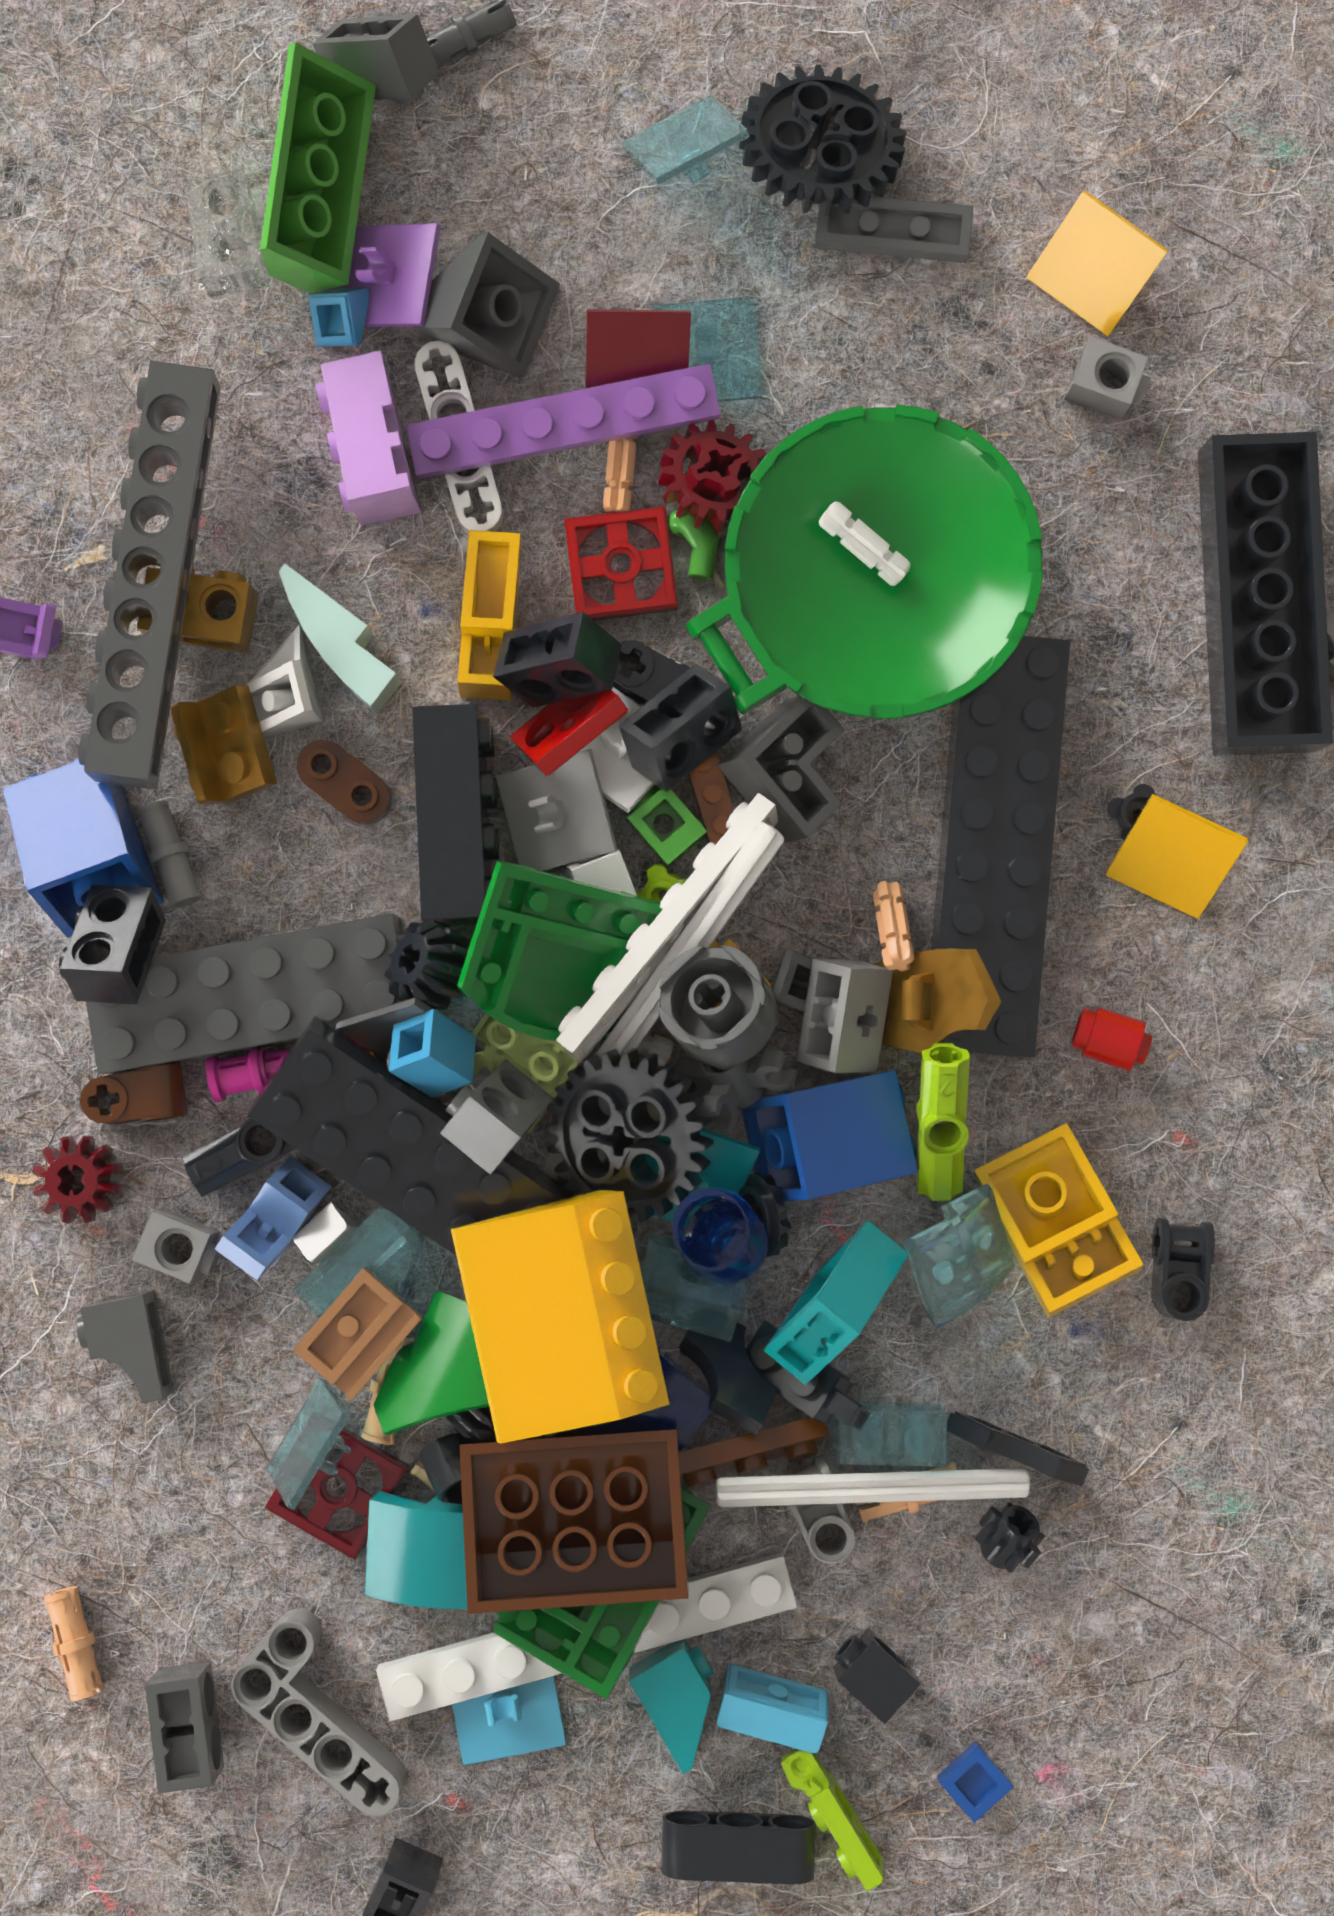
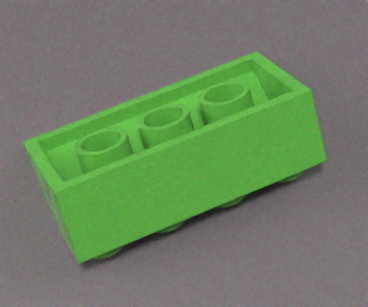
M297 42L289 44L260 251L269 276L308 293L348 285L376 85Z

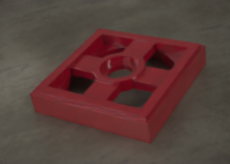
M319 1413L267 1502L265 1509L356 1560L368 1539L369 1499L374 1496L358 1487L355 1477L366 1457L377 1463L383 1481L382 1492L393 1494L409 1464ZM337 1440L347 1446L337 1466L325 1468L306 1457L310 1449L324 1442ZM294 1477L315 1488L317 1501L307 1518L299 1509L294 1497ZM333 1477H340L346 1482L347 1490L341 1497H333L327 1491V1482ZM346 1506L367 1518L363 1524L349 1530L333 1531L325 1529L334 1512Z

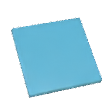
M554 1676L452 1704L463 1765L566 1746Z

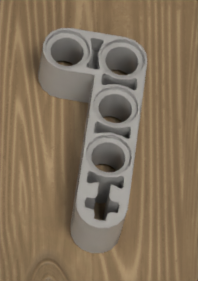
M298 1608L289 1610L277 1620L236 1670L231 1682L232 1695L243 1709L359 1811L368 1816L379 1817L386 1815L394 1809L404 1787L406 1776L404 1766L393 1753L299 1672L320 1642L322 1629L320 1621L310 1611ZM291 1627L302 1631L307 1641L306 1647L293 1649L287 1646L282 1637V1630ZM255 1668L265 1671L271 1679V1688L258 1689L254 1687L248 1679V1670ZM292 1704L305 1706L311 1714L312 1721L306 1724H298L292 1721L288 1716L287 1706ZM333 1739L342 1740L349 1745L352 1755L345 1759L336 1758L330 1754L326 1743ZM363 1758L367 1761L365 1767L361 1766L358 1774L355 1775L354 1771L360 1759ZM381 1777L387 1780L388 1786H381L377 1791L370 1786L371 1781L375 1783Z

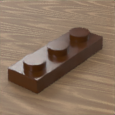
M808 1417L760 1430L757 1435L749 1433L679 1452L681 1484L686 1483L688 1490L698 1489L715 1483L718 1479L716 1474L736 1469L738 1476H744L767 1468V1460L786 1455L788 1462L812 1457L818 1453L817 1446H821L829 1435L827 1425Z

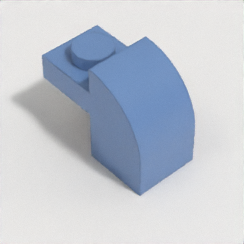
M290 1156L264 1183L250 1208L222 1236L215 1250L258 1281L271 1265L275 1266L293 1245L294 1240L292 1238L310 1222L332 1186Z

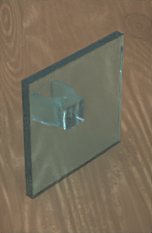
M709 95L621 142V144L632 159L658 185L681 173L684 176L689 174L691 182L695 183L711 174L707 159L750 136L748 130Z
M753 296L652 305V310L691 311L689 368L711 364L718 402L762 398Z
M320 1377L266 1467L285 1505L292 1510H295L318 1469L328 1475L338 1474L339 1471L335 1464L325 1460L330 1450L337 1448L347 1454L351 1452L345 1440L338 1436L350 1416L327 1381Z

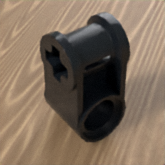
M635 640L621 642L622 647L619 660L628 662L631 656L640 660L638 670L642 672V675L633 672L629 678L623 677L621 675L622 665L618 662L613 687L645 705L690 669V667L674 659L667 658L641 642Z
M1166 1218L1156 1219L1152 1235L1153 1274L1151 1299L1156 1310L1163 1316L1181 1321H1191L1202 1316L1208 1308L1211 1264L1215 1249V1234L1211 1222H1201L1198 1227L1169 1224ZM1189 1241L1192 1245L1190 1247L1176 1246L1174 1242ZM1183 1282L1188 1286L1191 1297L1188 1305L1182 1310L1177 1311L1170 1303L1169 1294L1175 1284Z

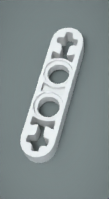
M431 341L423 345L415 358V371L429 420L437 419L441 408L449 403L460 404L467 412L475 411L461 360L456 349L449 343L442 341ZM441 356L445 364L452 363V365L445 367L450 390L440 392L435 373L433 371L425 372V370L432 367L431 359ZM457 386H461L460 390H456L454 388H456ZM431 393H438L434 397H430ZM491 466L479 467L475 474L468 477L459 476L455 472L445 474L455 512L462 529L468 534L469 530L497 532L501 527L504 517ZM484 482H488L489 484L488 487H478L482 485ZM478 487L484 507H494L493 511L487 513L486 518L488 522L478 524L475 517L466 518V514L473 512L472 501L467 489ZM458 489L466 490L460 495L457 492Z

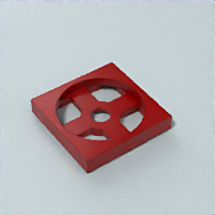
M666 506L564 519L576 613L584 612L591 619L597 621L678 611ZM626 523L634 524L647 530L658 541L660 548L637 550L633 545L629 544ZM606 526L609 546L602 555L579 558L580 549L586 539L599 528ZM623 554L631 560V567L627 572L617 573L612 569L611 561L616 555ZM663 569L664 579L657 592L648 600L636 601L634 579L637 578L639 573ZM606 577L609 581L613 582L616 604L602 605L595 601L584 590L582 579Z
M612 690L548 704L509 737L518 749L545 776H550L627 713L628 708ZM593 697H596V698H594L591 702H589L586 706H584L581 710L577 711V710L580 709L583 705H585L588 701H590Z

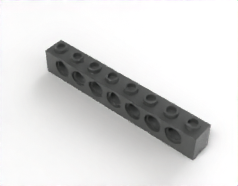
M150 360L147 378L141 377L138 383L137 408L142 410L139 428H132L128 444L129 458L134 460L131 478H124L120 492L121 509L126 510L123 529L117 528L115 530L112 541L113 560H118L115 580H107L104 590V609L109 611L107 629L106 631H99L95 646V658L97 662H101L98 682H91L87 695V711L93 714L90 734L83 733L78 751L79 764L84 765V772L95 782L154 790L158 788L221 390L213 369ZM171 416H182L185 418L184 423L179 429L175 431L161 430V425L167 418ZM165 465L177 467L175 475L170 480L165 482L153 480V475L158 468ZM156 515L169 517L167 526L160 532L149 533L144 531L145 525L150 518ZM149 565L161 567L160 574L154 582L149 584L136 582L137 575L142 568ZM139 616L152 617V625L146 633L138 636L128 634L129 625L135 618ZM133 666L144 668V676L139 684L133 687L120 686L121 675L126 669ZM125 717H131L136 720L135 730L129 737L125 739H114L112 737V728L118 720Z

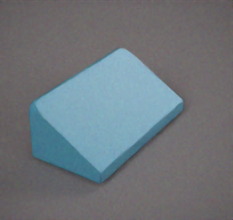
M728 1664L717 1714V1726L806 1752L817 1753L828 1724L829 1692L814 1686L738 1665Z

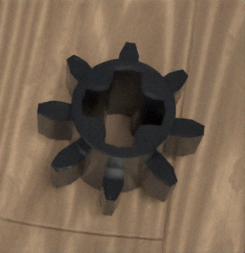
M1009 1502L1001 1512L991 1506L979 1521L983 1528L976 1535L975 1541L980 1543V1549L984 1558L994 1567L1007 1569L1008 1572L1012 1573L1020 1563L1028 1569L1041 1554L1037 1546L1045 1538V1535L1040 1532L1038 1520L1028 1509L1012 1505Z

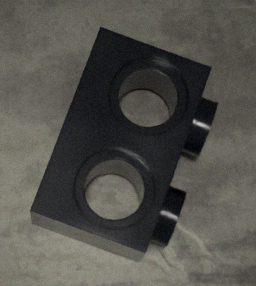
M584 612L504 632L493 677L532 708L611 690L614 684L622 644Z
M698 664L693 665L619 725L632 768L666 792L743 730L731 686Z
M91 885L84 905H81L76 912L75 929L69 945L62 950L59 958L60 974L66 980L76 1001L137 1005L166 923L152 887Z

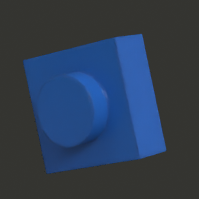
M976 1741L937 1775V1779L942 1787L974 1823L1014 1788L1011 1780Z

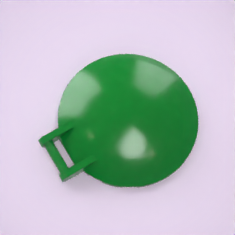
M896 404V407L863 409V406H856L830 413L804 425L782 440L753 471L737 506L734 507L728 527L725 545V576L728 596L691 619L686 624V628L694 640H701L727 683L731 686L736 695V706L742 715L754 710L787 688L816 705L849 716L893 719L911 717L937 710L965 697L992 677L1015 651L1029 626L1036 609L1043 577L1042 533L1035 507L1017 472L989 441L971 428L966 430L956 423L939 417L938 412L920 407ZM835 501L840 502L852 512L851 518L855 522L859 518L890 545L888 550L892 553L898 551L910 562L911 566L908 573L897 585H889L877 575L879 570L875 566L870 569L839 543L842 538L837 534L832 537L820 527V517ZM730 620L733 621L767 674V677L756 684H753L718 629Z

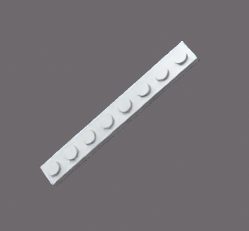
M780 1552L688 1578L689 1598L661 1600L634 1653L797 1608L783 1553ZM494 1632L378 1664L376 1669L389 1722L562 1674L494 1634Z

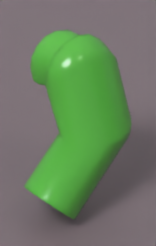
M677 508L669 517V528L673 534H677L679 537L684 536L692 547L688 577L700 581H712L719 545V535L714 531L708 520H704L703 525L697 529L694 528L695 516L688 513L685 517L679 519L676 517Z

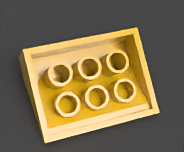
M598 1190L451 1229L498 1443L501 1444L616 1421L669 1405L624 1191Z

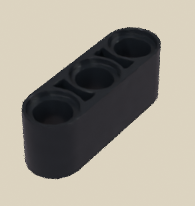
M689 1810L668 1812L664 1814L662 1823L661 1872L669 1878L678 1880L770 1884L808 1883L814 1879L816 1823L811 1818L791 1814Z

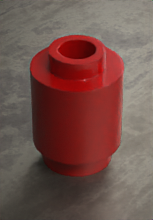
M1097 1007L1095 1011L1083 1008L1073 1033L1071 1047L1081 1050V1056L1130 1071L1135 1062L1144 1064L1151 1046L1152 1035L1145 1033L1146 1022L1100 1007Z

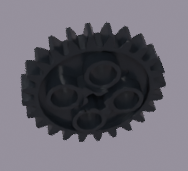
M821 65L815 66L813 76H807L798 66L795 67L793 80H789L784 74L779 72L776 74L774 87L763 82L760 85L759 97H749L747 111H743L740 128L739 149L744 150L742 164L743 166L753 167L751 180L753 182L767 180L765 191L767 196L782 191L784 193L783 206L785 207L789 206L795 199L801 200L803 213L806 214L810 211L813 203L820 204L824 216H829L832 204H838L841 210L848 214L854 199L866 208L869 206L871 194L883 197L887 183L894 184L898 168H901L905 152L903 145L906 130L899 129L902 120L901 113H890L893 102L892 98L876 99L879 88L877 84L863 89L860 87L861 74L857 73L847 81L842 79L841 67H837L830 77L824 75ZM837 110H840V112H838L835 116L833 129L827 131L829 121L832 118L833 114ZM812 149H817L815 160L810 168L804 169L810 162Z
M637 1048L624 1052L622 1057L617 1049H612L602 1054V1059L596 1054L583 1061L584 1067L578 1066L567 1073L570 1081H566L555 1088V1091L563 1100H557L547 1107L552 1114L559 1117L558 1120L545 1126V1131L558 1135V1141L547 1147V1152L561 1154L563 1161L554 1168L555 1173L570 1172L572 1178L566 1186L568 1191L579 1186L585 1190L584 1194L598 1190L624 1191L629 1218L635 1212L641 1222L652 1217L655 1212L661 1217L673 1209V1204L679 1206L690 1198L688 1190H694L703 1182L696 1172H701L710 1166L711 1161L699 1152L706 1150L714 1144L713 1139L700 1135V1129L710 1124L712 1120L709 1117L697 1116L695 1109L705 1100L703 1097L688 1098L686 1092L693 1081L691 1078H688L677 1084L673 1080L677 1066L674 1063L662 1070H658V1054L656 1053L648 1055L641 1062ZM599 1096L608 1102L611 1110L610 1116L602 1112L599 1107ZM647 1102L652 1103L659 1110L660 1122L650 1117L647 1110ZM624 1127V1132L615 1133ZM587 1129L595 1132H602L600 1133L602 1135L589 1134L587 1132ZM656 1135L668 1136L671 1139V1143L655 1137ZM642 1137L641 1139L633 1143V1138ZM598 1148L607 1154L610 1167L605 1166L600 1161L597 1152ZM646 1154L651 1155L657 1161L660 1170L659 1174L649 1168Z

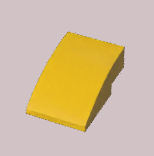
M1067 1123L974 1170L985 1197L1048 1318L1141 1271L1144 1264L1120 1224L1116 1208Z

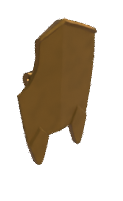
M947 948L915 952V958L910 963L908 970L903 972L898 969L893 970L882 1045L922 1053V1050L929 1049L934 1043H942L947 1037L963 1030H985L1001 1004L996 988L976 949ZM883 960L873 964L885 967Z

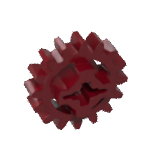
M714 420L708 421L703 432L694 423L688 425L684 436L675 433L672 436L669 449H664L659 463L662 468L657 479L659 485L668 486L663 500L665 503L677 501L680 504L676 513V517L679 519L685 517L688 513L695 516L694 528L699 529L703 525L704 520L712 522L714 531L720 532L725 520L730 522L734 507L737 506L741 497L739 493L741 479H746L747 486L751 474L766 454L764 449L752 451L749 448L753 438L750 433L740 439L735 437V425L729 423L724 432L717 431ZM689 457L691 461L688 472L683 474L682 463Z

